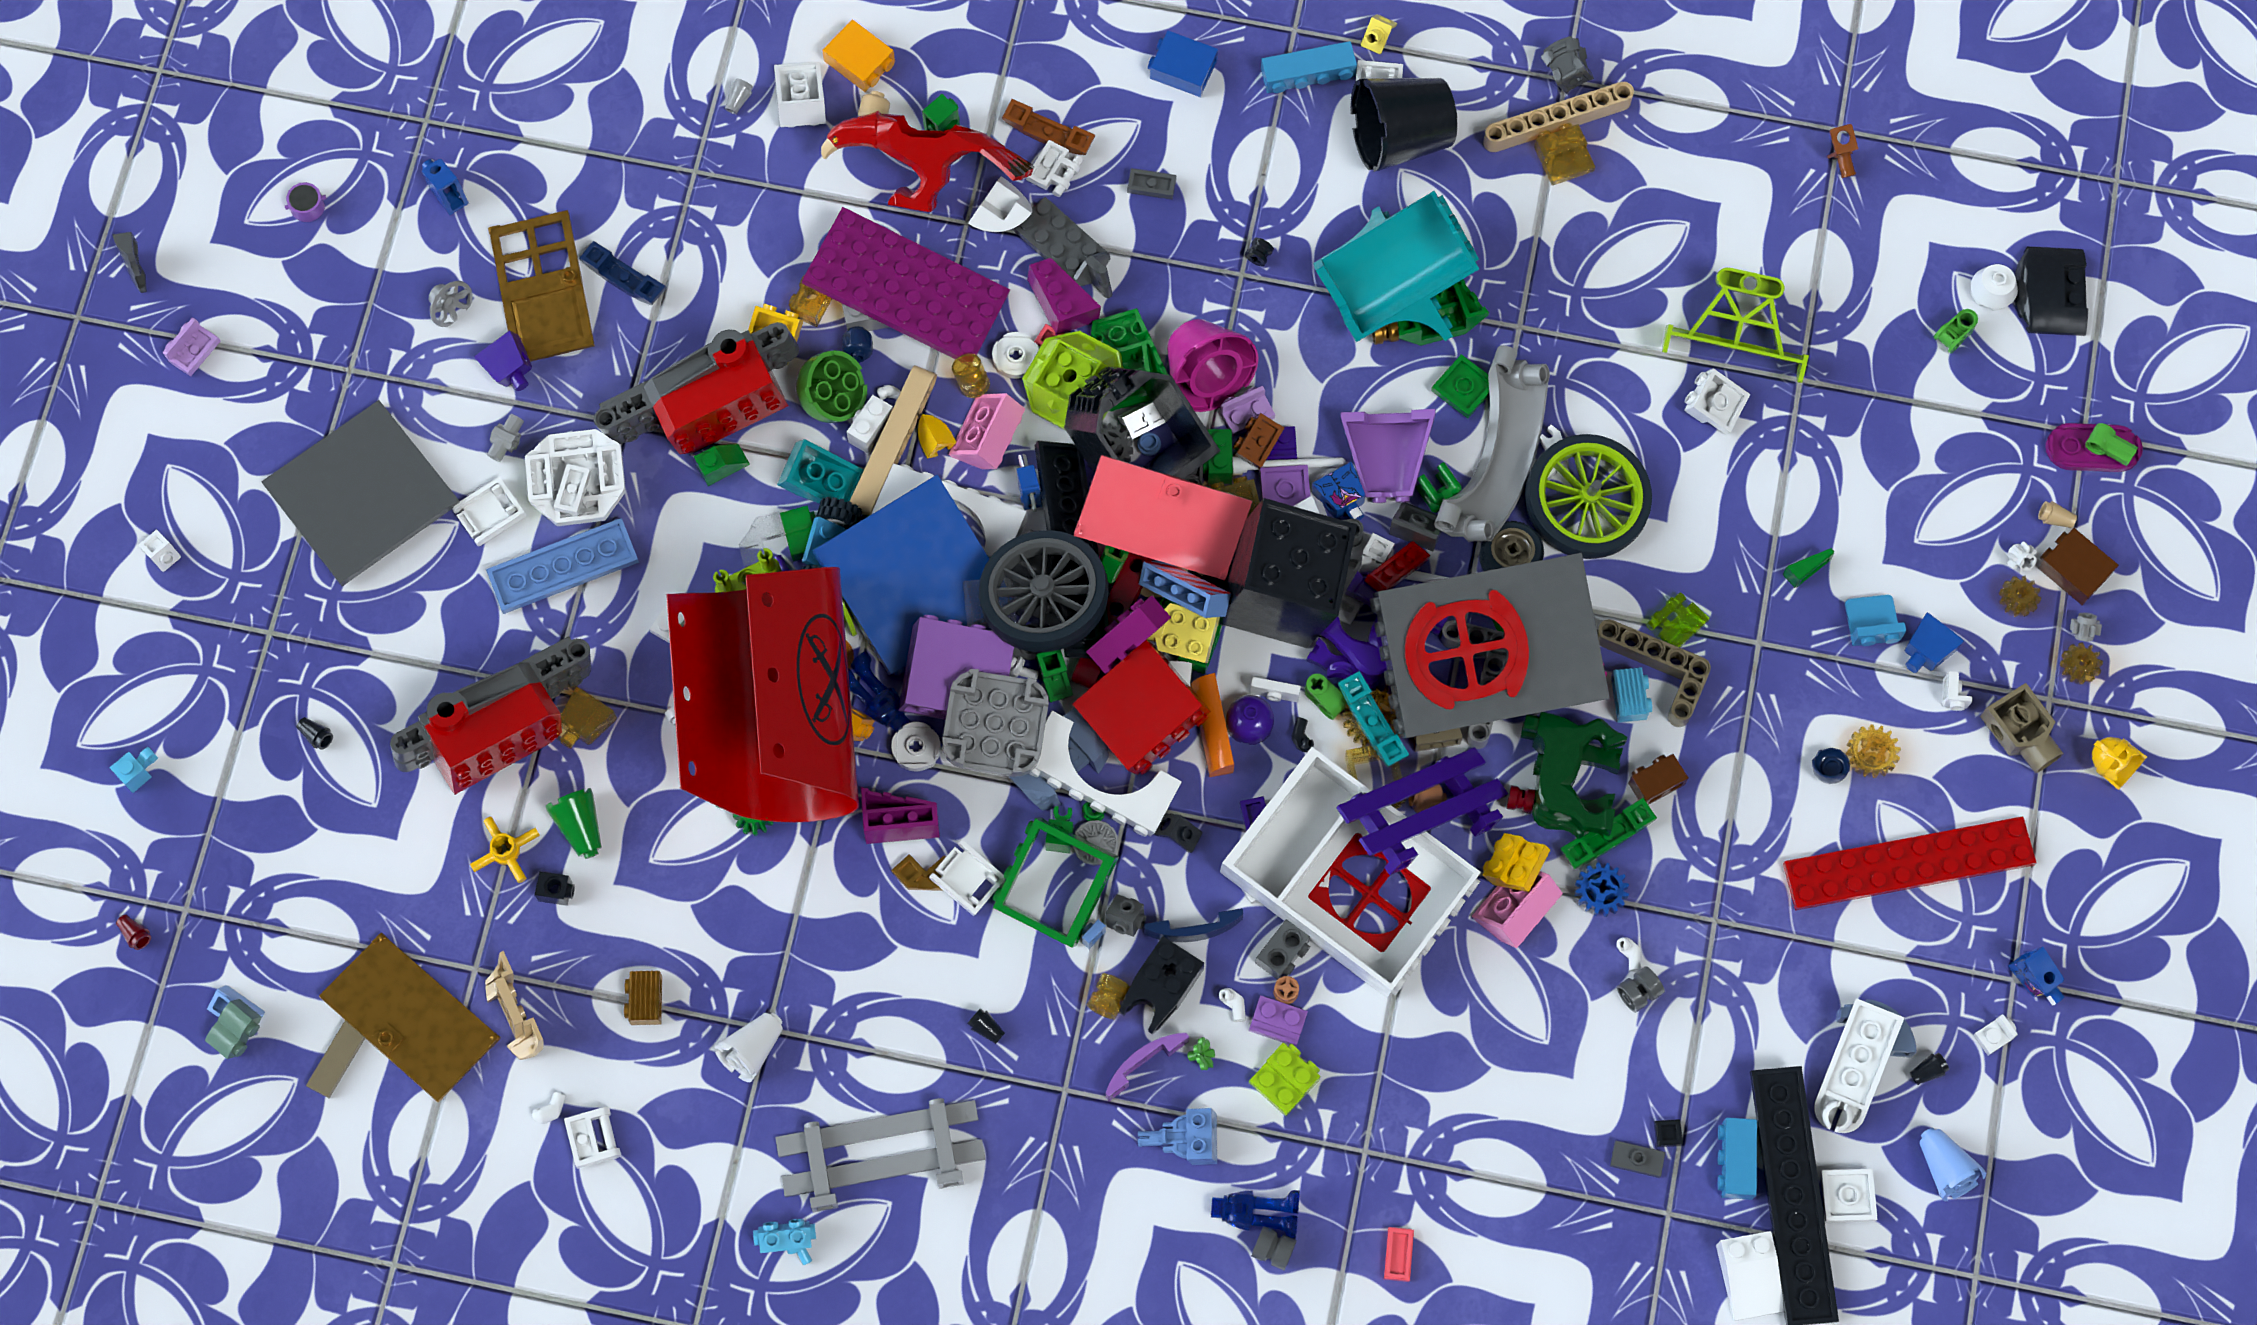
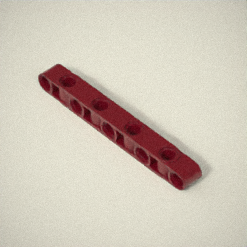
M1129 553L1108 596L1106 608L1109 624L1114 620L1119 623L1117 620L1119 616L1112 615L1110 613L1111 609L1115 606H1121L1123 608L1122 614L1127 609L1132 612L1130 607L1136 603L1143 586L1139 585L1142 570L1137 573L1131 571V566L1134 563L1143 564L1144 561H1155L1154 559ZM1080 658L1071 681L1090 689L1101 679L1103 671L1093 659Z

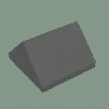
M1404 502L1400 505L1392 519L1389 535L1407 542L1413 541L1420 547L1433 552L1442 531L1438 530L1434 525L1437 517L1436 514Z

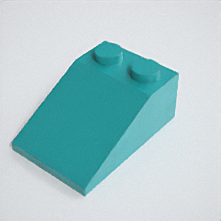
M803 439L795 443L777 485L797 496L819 504L822 498L826 499V497L831 499L835 497L837 500L841 498L848 502L851 500L864 470Z

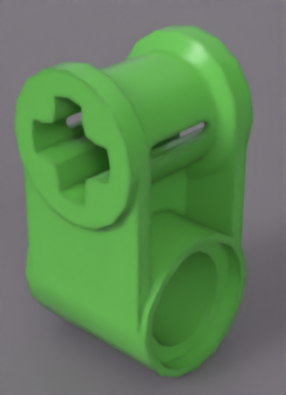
M1971 309L1961 310L1949 322L1944 324L1933 338L1941 341L1948 348L1950 354L1953 353L1974 331L1978 323V315ZM1961 320L1968 321L1970 326L1963 325Z
M1312 674L1309 676L1304 690L1305 695L1326 717L1334 720L1348 706L1341 690L1336 688L1322 674ZM1317 685H1320V686H1321L1320 689H1318V688L1315 689V690L1312 689V686H1317Z

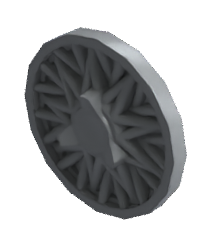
M1099 820L1088 821L1076 830L1075 835L1116 855L1119 847L1118 836L1114 828L1108 823ZM1073 846L1074 852L1081 861L1092 866L1101 865L1102 860Z

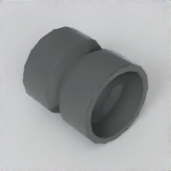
M1647 966L1633 975L1634 979L1628 978L1617 986L1621 999L1635 1013L1648 1004V999L1654 1001L1665 992L1657 975Z
M1263 1226L1251 1257L1260 1261H1266L1269 1258L1271 1259L1272 1266L1285 1271L1297 1240L1285 1234L1279 1238L1275 1230Z

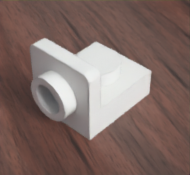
M157 529L138 544L162 572L166 571L181 558L180 554Z
M1949 671L1943 678L1942 706L1950 707L1954 711H1962L1972 703L1971 696L1960 695L1962 681H1959V672Z
M2002 1014L1996 1020L1977 1031L1973 1036L1989 1056L2012 1041L2018 1034L2012 1020Z

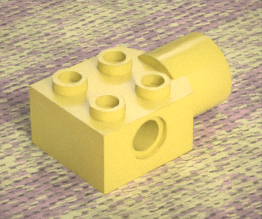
M1170 603L1164 610L1171 618L1146 640L1156 642L1158 651L1208 663L1220 617L1204 618L1181 605Z

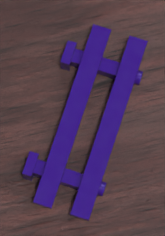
M1474 747L1450 758L1445 756L1432 766L1366 794L1360 792L1349 801L1338 805L1336 809L1347 824L1358 819L1361 821L1369 834L1361 837L1359 842L1369 856L1382 851L1389 861L1384 868L1389 875H1392L1407 868L1419 855L1414 847L1409 849L1404 847L1402 842L1465 814L1474 823L1470 831L1475 837L1492 830L1503 816L1498 809L1491 812L1487 805L1506 797L1508 792L1498 778L1476 788L1472 786L1464 773L1481 767L1486 763ZM1444 782L1455 796L1391 825L1387 823L1379 811Z

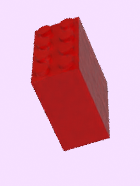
M1145 640L1073 703V706L1125 768L1136 775L1140 773L1143 775L1153 767V761L1158 757L1160 759L1165 757L1171 751L1170 747L1176 741L1182 742L1190 734L1189 730L1195 725L1200 726L1208 719L1207 714L1211 712L1164 655L1148 640Z

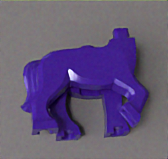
M1357 571L1346 589L1345 595L1370 606V599L1373 598V593L1378 591L1364 581L1366 577ZM1337 616L1320 635L1330 640L1343 655L1332 654L1326 644L1318 638L1306 661L1327 671V678L1338 677L1346 679L1360 671L1373 693L1381 686L1384 679V671H1387L1386 661H1381L1379 647L1383 646L1381 637H1377L1373 623L1367 642L1353 639L1342 629L1339 617ZM1448 617L1437 623L1430 632L1438 636Z

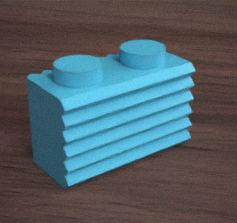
M1641 667L1613 670L1611 685L1617 722L1647 720L1649 712H1652V700L1646 696V689H1649L1648 676L1643 675Z

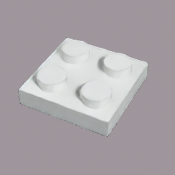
M1873 1169L1820 1171L1825 1223L1878 1220Z

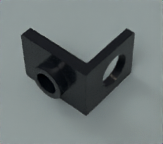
M1168 813L1164 814L1154 833L1155 836L1169 837L1188 853L1193 852L1203 834L1201 830L1183 816ZM1171 820L1170 825L1162 831L1163 825Z

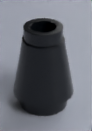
M306 717L297 723L296 728L314 748L323 750L332 742L333 734L329 728Z
M981 1008L967 1023L972 1027L970 1030L995 1044L1005 1034L987 1010L984 1012Z
M1937 1053L1928 1056L1909 1073L1916 1085L1945 1076V1072L1950 1069L1943 1056Z

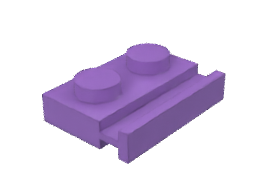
M1260 995L1249 1032L1286 1044L1291 1043L1297 1047L1308 1011Z

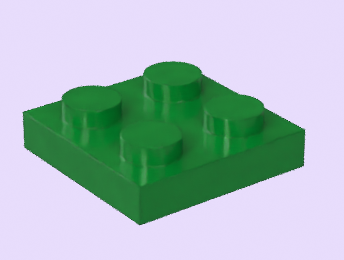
M1461 354L1432 386L1431 391L1468 419L1489 396L1488 374Z

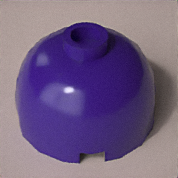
M1245 695L1237 698L1230 705L1226 714V727L1229 735L1239 743H1249V745L1261 743L1270 736L1274 726V714L1271 706L1263 698L1256 695Z

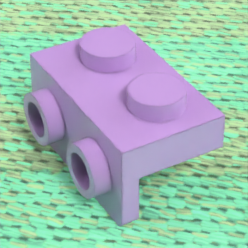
M191 318L189 322L181 327L179 334L168 342L163 354L171 364L191 377L221 341L216 335L202 327L196 319Z

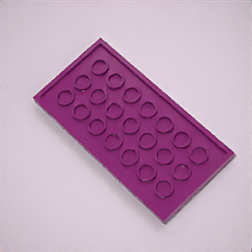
M845 207L841 208L802 279V284L970 367L1010 292V289Z

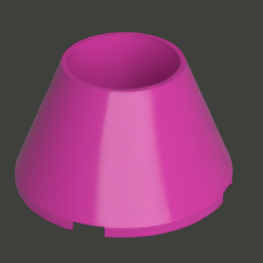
M1203 319L1190 320L1178 327L1168 341L1167 351L1170 376L1173 377L1195 412H1206L1220 408L1227 398L1233 397L1243 386L1247 388L1256 373L1258 352L1252 341L1240 333Z

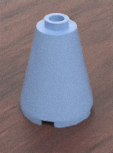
M1930 1128L1922 1133V1139L1919 1143L1939 1195L1944 1201H1948V1196L1956 1199L1968 1193L1978 1185L1976 1180L1980 1176L1982 1179L1986 1177L1987 1173L1983 1167L1941 1129L1935 1130Z

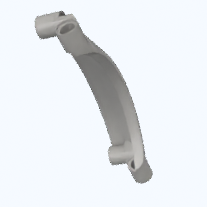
M1502 345L1497 348L1488 373L1490 395L1489 425L1479 465L1469 483L1458 494L1451 498L1443 499L1434 523L1438 530L1445 532L1451 537H1464L1467 541H1492L1516 506L1535 460L1543 426L1550 371L1546 364H1528L1526 360H1516L1517 351L1509 346Z

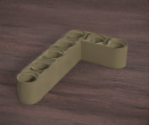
M1608 619L1601 622L1597 630L1601 647L1682 680L1669 710L1668 720L1675 727L1687 725L1711 670L1708 660L1614 620ZM1608 630L1612 632L1613 636L1606 637L1602 631ZM1625 640L1634 641L1636 646L1626 645ZM1654 649L1658 652V655L1652 656L1647 650ZM1670 659H1678L1681 662V665L1672 664L1670 662ZM1693 668H1700L1704 674L1698 675L1694 673ZM1684 689L1693 690L1695 695L1688 696L1685 694ZM1680 709L1684 711L1686 716L1679 717L1676 715L1675 710Z

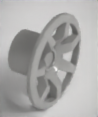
M452 281L446 285L438 284L431 290L429 294V302L431 303L430 317L437 326L448 327L457 320L456 307L467 310L471 306L473 296L469 285L463 281ZM458 286H463L465 289L458 293ZM468 294L467 304L459 301V299L465 298ZM437 312H441L439 320L435 316ZM447 313L450 314L454 322L444 323L447 319Z

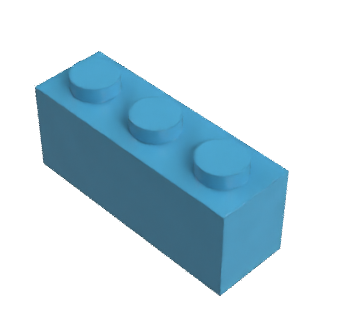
M1726 1118L1722 1125L1718 1127V1140H1722V1150L1718 1151V1165H1722V1175H1718L1717 1187L1718 1190L1722 1191V1198L1753 1200L1757 1189V1120Z

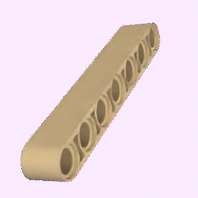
M1619 82L1492 123L1486 128L1483 145L1489 152H1498L1624 111L1631 105L1634 88L1628 82ZM1618 95H1624L1626 98H1621ZM1601 101L1605 103V105H1600L1597 102ZM1577 108H1580V109H1582V110H1584V111H1583V112H1579V111H1577L1576 109H1577ZM1555 115H1559V116H1561V117H1563V118H1562V119H1558V118L1555 117ZM1534 122H1538V123H1540L1541 125H1540V126H1537V125H1535V124H1533V123H1534ZM1512 129H1517L1520 132H1513ZM1491 136H1496V137H1498L1499 139L1494 140V139H1492V138H1490V137H1491Z
M916 365L911 369L851 497L850 502H852V505L856 504L858 508L862 509V515L867 517L872 515L893 463L898 465L937 379L936 373Z

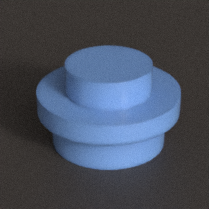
M1148 432L1139 437L1137 447L1143 455L1152 456L1159 452L1161 441L1156 434Z

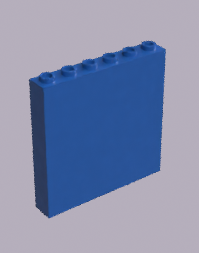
M938 475L933 476L812 551L822 568H840L842 600L888 675L895 673L898 676L905 672L912 627L920 617L932 615L938 617V621L943 622L957 620L961 621L963 626H969L974 622L980 625L986 621L980 606L979 584L989 557ZM1004 581L1002 582L1000 588H1007ZM999 597L1000 607L1003 608L1008 605V601L1013 599V597Z

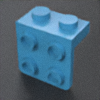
M1891 595L1846 600L1845 609L1852 646H1871L1876 643L1892 644L1900 641L1906 633L1905 622L1898 623L1894 600Z

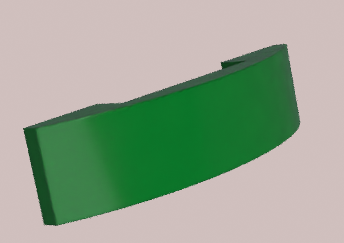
M1642 798L1614 817L1610 836L1589 832L1581 839L1576 838L1563 846L1560 850L1575 870L1631 838L1655 821L1657 817L1645 799Z

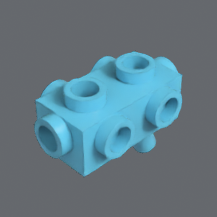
M793 1219L789 1221V1224L778 1225V1222H766L763 1226L758 1227V1230H753L754 1246H760V1253L787 1250L788 1254L797 1253L803 1265L812 1261L806 1248H812L811 1240L816 1239L815 1224H810L809 1221L804 1222V1219Z

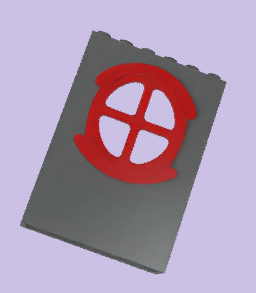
M1582 553L1373 593V598L1370 599L1372 613H1376L1378 622L1374 623L1377 637H1381L1383 645L1379 647L1381 661H1386L1387 671H1384L1385 683L1387 686L1390 685L1392 695L1388 696L1391 710H1395L1397 718L1393 719L1394 730L1396 734H1400V738L1420 736L1610 699ZM1475 612L1492 618L1503 628L1504 638L1491 642L1471 644L1465 621L1466 613ZM1454 616L1457 622L1460 646L1439 652H1426L1425 641L1433 627L1444 618ZM1500 648L1507 649L1508 660L1501 673L1491 682L1479 685L1476 678L1473 655ZM1462 657L1465 664L1468 687L1457 689L1441 683L1430 673L1429 663L1448 658Z

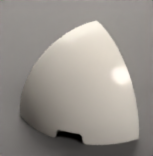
M1001 176L968 224L989 232L1010 230L1023 223L1030 216L1032 207L1026 197Z

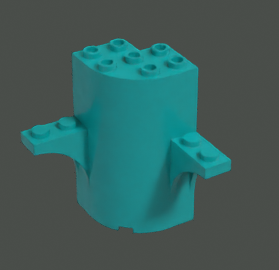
M1432 191L1390 216L1388 211L1383 212L1380 206L1373 209L1370 220L1356 236L1313 263L1317 274L1337 304L1344 323L1356 342L1383 326L1398 321L1423 323L1433 328L1446 341L1453 337L1450 331L1453 325L1447 315L1441 316L1438 310L1442 307L1435 295L1479 270L1476 261L1480 259L1443 195L1438 197L1436 192Z

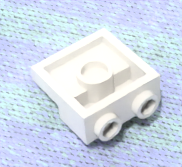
M1714 368L1701 372L1695 379V384L1697 385L1695 391H1691L1685 398L1684 402L1687 406L1684 411L1701 423L1708 422L1725 435L1729 434L1750 394Z

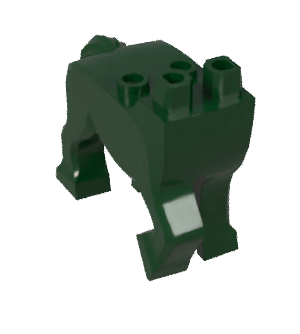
M1541 712L1539 716L1526 715L1520 738L1533 740L1532 747L1538 752L1533 769V775L1537 776L1532 811L1534 821L1544 829L1568 831L1577 839H1581L1585 831L1610 836L1615 815V809H1612L1615 794H1606L1596 800H1584L1578 797L1572 786L1575 783L1581 765L1605 769L1617 775L1623 748L1618 747L1625 745L1627 736L1617 732L1600 718L1584 725H1576L1566 718L1546 712ZM1593 740H1598L1603 748L1589 745V743Z

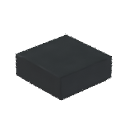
M1680 1119L1654 1122L1657 1148L1683 1145Z

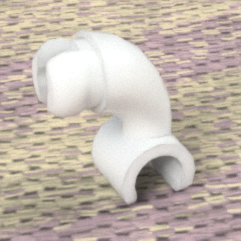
M883 385L884 387L877 389V394L881 400L893 398L897 401L901 393L898 388L891 385Z

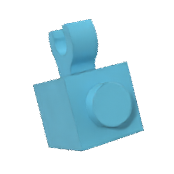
M146 747L137 759L128 752L114 763L110 769L134 793L152 778L145 769L154 763L158 757L149 747Z

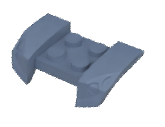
M1074 707L1063 716L1074 722L1068 740L1072 765L1078 773L1090 763L1099 774L1109 758L1108 746ZM1030 774L1016 777L1008 776L1042 811L1061 805L1055 792L1057 789L1047 783L1048 780L1040 775L1039 777H1034Z

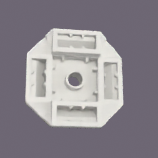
M597 429L548 435L534 450L525 455L528 500L533 507L556 526L605 521L626 492L622 447L618 442L610 439ZM567 464L591 470L578 516L554 510V504Z

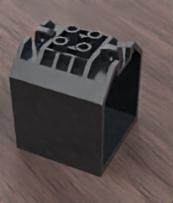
M1105 367L1097 373L1100 378L1091 375L1085 380L1086 385L1082 389L1078 388L1069 395L1064 429L1094 473L1096 472L1101 455L1119 460L1101 433L1104 414L1141 386L1177 439L1175 443L1143 466L1144 468L1185 479L1220 452L1217 444L1170 375L1142 370Z

